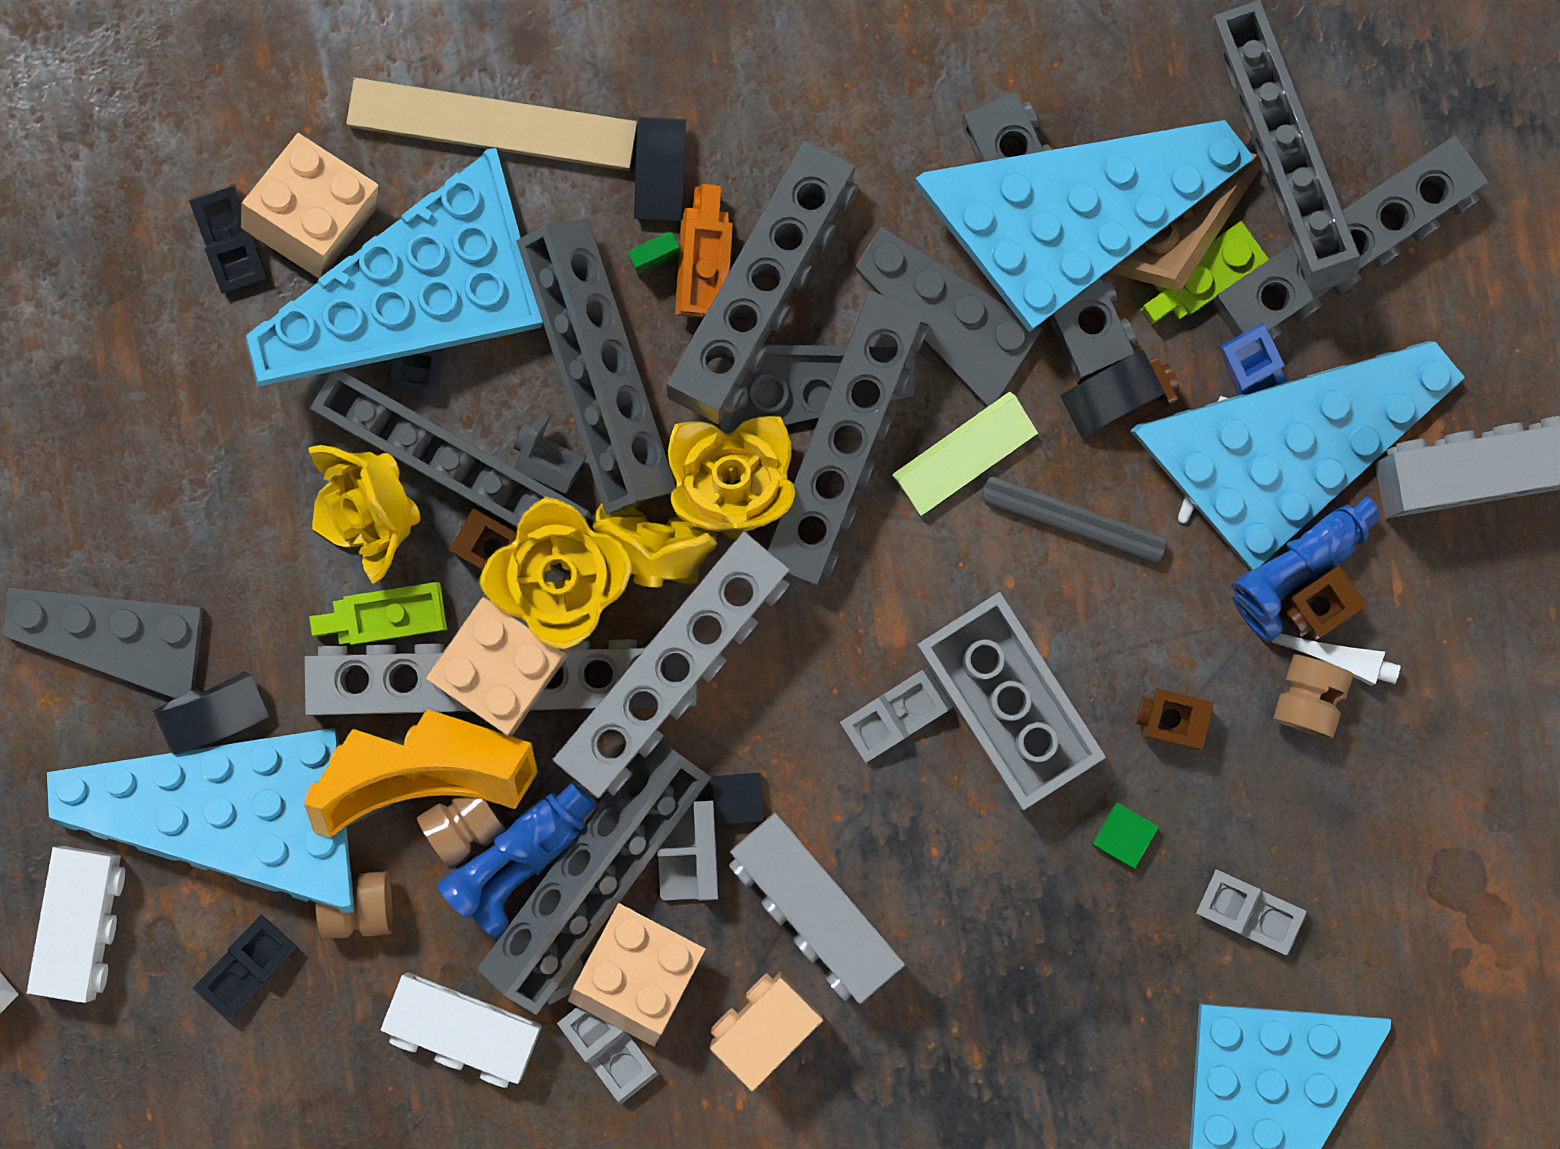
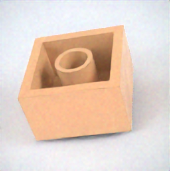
M297 133L242 202L241 228L320 279L329 271L376 210L378 184L300 133Z
M482 597L426 679L506 735L512 736L568 655L558 648L540 642L528 627L511 615L505 614L496 608L492 602Z
M618 903L576 981L568 1002L654 1047L705 948Z
M781 971L773 979L765 973L747 991L746 998L750 1002L739 1013L733 1008L729 1009L711 1028L712 1031L710 1033L714 1038L711 1041L710 1049L751 1091L823 1021L821 1012Z

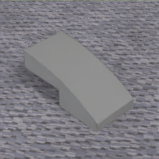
M928 667L842 720L840 724L865 763L949 711L953 706Z
M1217 869L1196 914L1286 956L1289 955L1308 913Z
M580 1007L575 1008L557 1023L584 1061L591 1065L617 1102L621 1104L660 1074L629 1033Z

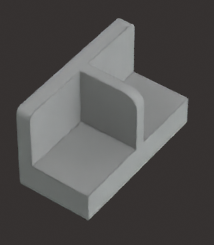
M714 800L694 801L657 850L661 899H718Z

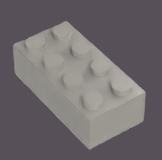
M1560 416L1542 419L1541 423L1529 425V430L1526 431L1523 430L1522 423H1513L1494 427L1493 431L1481 433L1482 438L1475 439L1474 431H1465L1444 436L1445 439L1434 441L1435 446L1427 447L1426 439H1417L1396 444L1397 447L1387 449L1388 456L1375 462L1384 518L1388 519L1560 490Z
M1000 592L915 646L1019 810H1025L1106 758Z
M776 812L731 849L730 853L736 859L729 866L748 888L756 882L765 892L767 897L762 900V905L780 926L786 920L799 932L793 938L794 942L812 963L821 958L829 967L830 971L825 975L826 980L844 1001L853 996L859 1004L862 1003L905 965Z

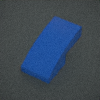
M1260 323L1220 346L1237 396L1247 395L1287 382L1281 369L1285 365L1265 324Z

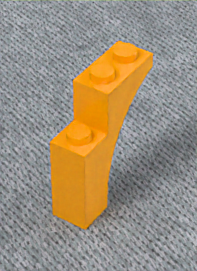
M427 709L419 723L412 726L407 732L404 746L352 729L344 743L334 749L329 766L319 781L313 783L308 789L304 806L313 832L331 838L357 818L375 809L418 797L439 795L466 796L516 809L538 771L530 742Z

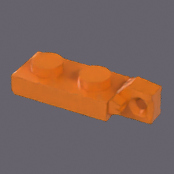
M701 184L699 187H695L693 208L684 209L683 220H681L675 316L704 318L729 274L733 223L728 221V212H719L721 186Z

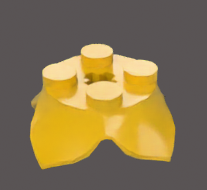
M754 417L743 421L731 433H724L714 424L702 421L683 422L674 425L670 437L668 457L677 487L671 492V503L676 514L681 519L707 530L722 532L728 538L738 539L743 532L747 534L749 530L764 526L780 518L791 508L795 497L794 484L787 480V472L791 462V441L781 417ZM728 480L733 484L735 480L740 481V483L735 485H728L724 482Z
M312 446L308 449L313 464L320 472L325 474L323 479L330 482L319 491L315 500L311 530L335 545L345 548L362 546L359 554L363 555L362 564L364 571L367 573L372 584H375L384 577L392 563L396 549L408 537L411 527L420 522L419 510L414 501L406 497L404 488L398 480L399 469L397 463L390 454L383 453L377 456L372 452L348 453L329 446Z
M545 497L524 513L518 523L515 541L511 545L497 550L489 558L482 572L479 584L496 608L507 615L525 620L531 633L540 642L555 648L568 649L577 645L592 633L597 626L602 610L617 600L625 590L631 574L632 562L628 553L617 540L609 535L593 532L587 525L583 515L573 506L557 499ZM558 563H562L566 571L572 572L571 580L565 581L566 586L557 589L553 582L546 581V574L554 572L552 566Z
M601 503L596 511L595 523L593 524L594 532L609 535L621 544L632 562L631 573L634 574L633 581L642 586L661 587L663 585V578L679 583H697L701 564L717 547L716 538L718 532L689 524L679 516L669 519L663 525L648 522L646 515L635 508L606 514Z

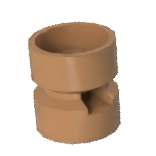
M1294 654L1285 681L1290 686L1289 692L1280 694L1272 719L1307 733L1333 739L1341 716V712L1336 707L1338 701L1346 699L1354 674L1336 665Z
M452 796L450 806L447 807L439 803L417 817L418 823L428 841L449 869L455 868L474 854V844L478 843L487 847L494 842L498 835L508 830L504 820L491 801L466 796Z
M387 871L360 873L356 881H352L354 912L342 913L337 908L316 902L317 925L322 940L349 938L353 930H359L363 937L390 935L392 933L393 901L391 882Z

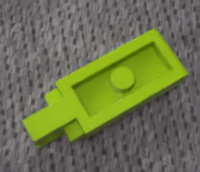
M1240 221L1213 240L1180 292L1155 285L1160 294L1145 304L1141 312L1151 325L1172 311L1179 320L1186 315L1189 317L1211 302L1217 294L1268 261L1269 258L1243 222Z
M440 582L343 596V600L333 601L334 613L309 616L312 636L320 637L338 634L340 645H358L448 630Z

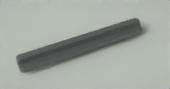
M990 477L987 480L982 493V500L986 503L1153 562L1160 561L1166 549L1167 539L1163 536L996 477Z

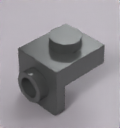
M541 412L533 425L524 423L515 440L513 449L520 453L514 469L535 479L551 490H558L566 494L580 474L586 458L543 438L551 416Z

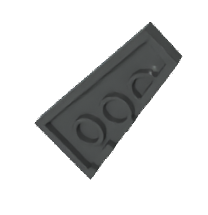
M882 226L855 266V270L878 294L924 311L921 321L929 324L923 342L936 352L949 366L948 368L961 382H964L986 408L998 400L1043 330L1036 326L1029 332L1009 307Z
M765 345L768 347V352L762 365L756 373L748 371L740 385L746 389L744 396L734 414L725 412L721 420L720 430L724 433H731L743 421L754 417H781L784 425L819 418L847 346ZM869 347L871 357L880 363L892 360L897 352V347ZM913 349L909 350L903 367L911 370L901 397L892 394L890 401L914 396L915 350ZM722 358V373H726L733 367V364L728 359ZM860 380L853 386L851 398L859 407L872 406L879 398V388L871 380Z
M8 588L3 636L170 697L178 698L195 689L204 608Z

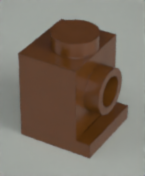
M473 508L449 551L484 570L490 558L485 551L486 545L492 540H498L502 543L503 548L507 547L515 541L517 533Z
M1338 565L1286 599L1285 601L1291 609L1285 615L1293 629L1301 637L1309 633L1311 638L1315 640L1321 638L1366 607L1367 604L1341 566ZM1316 597L1323 599L1327 605L1326 612L1322 616L1316 615L1311 609V603Z
M1158 688L1153 689L1151 698L1142 696L1135 724L1144 726L1142 737L1193 750H1203L1214 702ZM1168 709L1174 710L1179 717L1178 724L1173 728L1166 727L1162 722V715Z

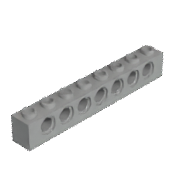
M624 639L608 640L609 649L589 650V641H581L568 649H560L568 655L561 665L564 671L563 682L555 689H545L530 711L596 709L646 648H638L637 640ZM444 644L415 645V654H396V645L366 646V655H347V646L318 647V656H305V715L425 713L427 709L438 713L473 711L426 679L444 653ZM671 654L662 663V673L670 682H681L689 674V661L681 654ZM596 661L609 663L613 671L611 682L604 688H593L586 679L588 667ZM410 665L417 672L418 682L410 692L401 693L394 685V674L400 667ZM361 666L369 675V684L363 692L353 694L346 687V675L352 668ZM696 682L689 691L696 697L689 707H698ZM642 691L632 698L630 708H658V701L652 693Z

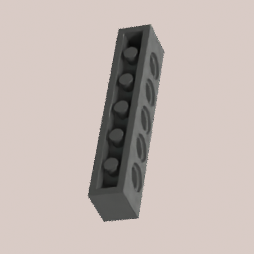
M1257 0L1214 15V41L1310 292L1357 277L1359 253L1261 1Z
M1017 91L963 114L961 126L978 163L1007 158L1002 154L999 144L1006 139H1016L1021 142L1025 149V155L1052 150L1048 144L1041 146L1034 129L1039 127L1036 113L1029 101L1021 102ZM1106 274L1048 317L1077 383L1135 354L1132 346L1137 345L1136 336L1126 318L1119 320L1112 304L1117 301V295L1111 280ZM1088 311L1096 313L1102 320V331L1098 334L1085 333L1078 324V316L1081 313Z
M1456 135L1342 210L1351 235L1362 246L1358 271L1371 262L1378 269L1402 253L1397 246L1410 236H1413L1417 242L1421 241L1441 227L1437 220L1438 217L1450 209L1458 216L1481 200L1476 192L1486 185L1488 180ZM1422 183H1430L1439 190L1440 202L1438 204H1430L1422 198L1420 194V185ZM1390 209L1399 215L1401 219L1400 230L1392 231L1384 227L1380 220L1381 210ZM1290 245L1217 294L1211 301V304L1235 338L1263 323L1266 325L1272 340H1274L1283 333L1279 324L1293 315L1299 322L1323 306L1318 299L1333 288L1339 296L1361 281L1362 277L1358 273L1355 278L1310 292L1306 280L1302 277L1301 266L1293 245ZM1272 288L1282 295V310L1272 311L1263 305L1261 300L1263 289Z
M803 140L666 384L668 399L717 424L720 423L725 412L734 414L746 390L740 385L749 370L753 373L759 370L768 352V347L763 345L771 330L776 332L781 330L790 313L791 306L786 304L794 289L801 292L812 274L814 266L809 264V261L817 248L822 251L826 249L836 229V225L831 223L839 208L846 211L856 195L858 185L853 183L854 164ZM813 196L820 199L823 205L816 210H807L798 202L804 197ZM791 236L799 240L801 245L794 250L787 251L778 247L776 242L782 237ZM768 276L775 279L779 285L771 291H761L753 285V282L760 277ZM738 317H748L755 322L756 326L748 332H738L730 326V323ZM722 357L731 361L733 367L726 373L718 374L712 372L707 367V364L714 358Z
M581 219L545 224L516 240L605 513L611 514L649 505L671 495L676 485L589 220Z
M871 290L868 291L794 480L795 497L793 504L780 517L767 549L771 555L789 569L788 574L814 584H818L821 574L827 577L831 576L840 550L832 547L839 529L848 532L858 505L850 503L851 497L857 484L866 487L876 461L868 458L874 439L881 442L884 441L893 418L892 414L885 412L892 394L901 397L911 370L903 367L910 349L919 351L929 324L921 321L924 311ZM879 334L890 335L897 344L896 355L892 360L885 363L875 361L869 353L871 340ZM864 379L875 382L879 388L877 402L868 408L857 406L851 398L853 386L858 381ZM844 425L856 427L862 436L860 446L850 453L841 452L835 447L833 442L836 430ZM828 470L838 472L844 479V487L841 493L831 498L822 496L815 486L817 477L822 472ZM817 516L825 522L827 527L826 533L821 540L808 542L801 538L798 533V525L805 517Z
M342 370L332 371L310 407L318 416L383 453L390 454L399 462L515 528H518V523L524 513L545 497L557 499L573 506L583 515L586 523H588L592 516L583 507Z
M662 740L646 758L637 753L626 768L633 774L614 796L609 792L606 793L586 820V826L579 831V835L564 850L477 968L504 996L537 1015L711 778Z

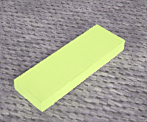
M1008 392L892 475L915 511L922 516L1038 434L1016 396Z

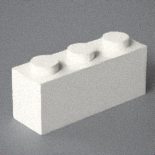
M67 846L52 848L27 989L28 994L86 1003L95 1000L97 992H103L108 976V964L102 963L105 944L112 943L117 924L116 915H111L114 895L120 896L125 880V868L119 867L121 855Z
M407 972L401 976L380 1031L390 1034L389 1042L397 1047L416 1052L418 1046L436 1052L434 1060L443 1065L462 1070L464 1064L482 1070L481 1079L507 1088L509 1081L518 1084L522 1080L543 1025Z

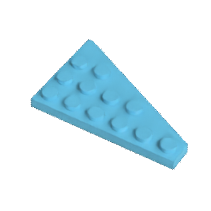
M1222 120L923 172L913 181V184L1030 332L1242 169L1254 157L1227 122Z
M497 149L485 150L483 155L462 172L454 174L440 189L428 194L401 215V219L379 236L375 235L366 242L361 250L353 256H348L318 279L317 284L295 301L291 300L269 321H264L246 335V345L257 387L541 328L543 321L516 240L520 239V234Z
M1427 341L1409 346L1400 351L1381 354L1369 360L1348 366H1339L1308 375L1306 378L1280 383L1268 389L1247 395H1238L1207 404L1205 407L1179 412L1173 416L1153 422L1137 424L1131 430V433L1249 570H1254L1270 558L1465 377L1436 342Z
M335 728L189 750L175 755L169 753L47 772L49 818L56 825L72 830L80 829L87 831L92 836L104 840L110 838L136 846L140 851L173 861L181 860L188 862L192 867L205 871L210 869L236 877L238 881L270 891L289 893L293 898L306 902L308 900L337 908L342 913L354 912L347 826L331 838L314 833L304 806L308 789L313 783L319 781L329 766L334 749L339 746L338 733Z
M1199 1004L1190 1149H1321L1391 1030V1019Z

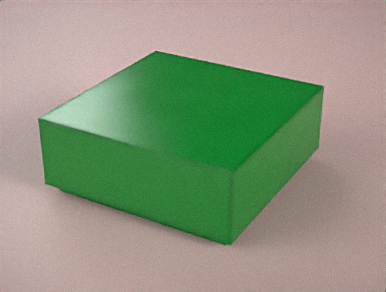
M666 232L629 250L628 254L638 276L678 257L680 250L672 232Z
M1115 802L1091 844L1135 869L1159 827Z

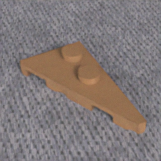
M1251 153L1254 157L1252 161L1108 272L1180 292L1261 169L1257 154Z

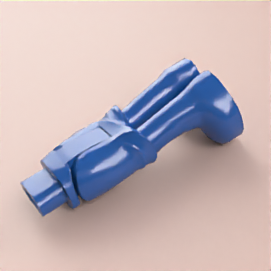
M1365 497L1353 508L1346 505L1335 510L1302 535L1300 539L1288 542L1286 544L1289 549L1287 553L1252 571L1246 572L1232 583L1231 587L1236 594L1232 599L1237 610L1247 625L1266 642H1271L1282 632V621L1278 613L1281 609V601L1287 595L1306 583L1310 584L1331 568L1344 562L1355 552L1356 542L1363 543L1368 539V529L1379 520L1377 505L1370 498Z
M571 783L558 796L554 793L549 794L544 800L539 801L524 811L507 831L498 835L494 840V846L463 867L449 872L438 883L439 891L458 913L466 918L472 915L476 922L490 936L499 939L510 925L504 908L506 899L513 890L532 875L539 876L546 866L579 835V831L586 826L583 818L597 806L596 802L574 783Z

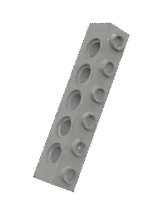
M743 532L555 756L553 761L597 798H600L606 790L614 796L633 774L625 767L635 755L640 753L646 758L664 737L657 729L665 719L671 715L678 720L695 700L696 697L689 691L702 677L709 683L725 664L727 659L721 655V652L731 640L734 639L738 644H741L759 622L752 615L765 601L772 607L787 590L790 584L783 578L787 575L789 569ZM734 579H744L753 588L751 601L741 607L733 606L725 599V588ZM704 616L716 618L722 627L720 638L715 643L709 645L699 643L693 634L694 624ZM671 654H681L689 661V674L681 682H670L662 673V663ZM642 691L652 693L658 701L657 713L653 718L645 721L637 719L630 709L632 698ZM609 729L620 731L626 739V749L618 758L605 756L599 748L601 735Z

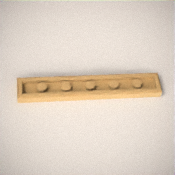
M354 78L346 123L348 128L483 149L496 148L497 151L625 171L631 170L638 126L637 121L361 78Z

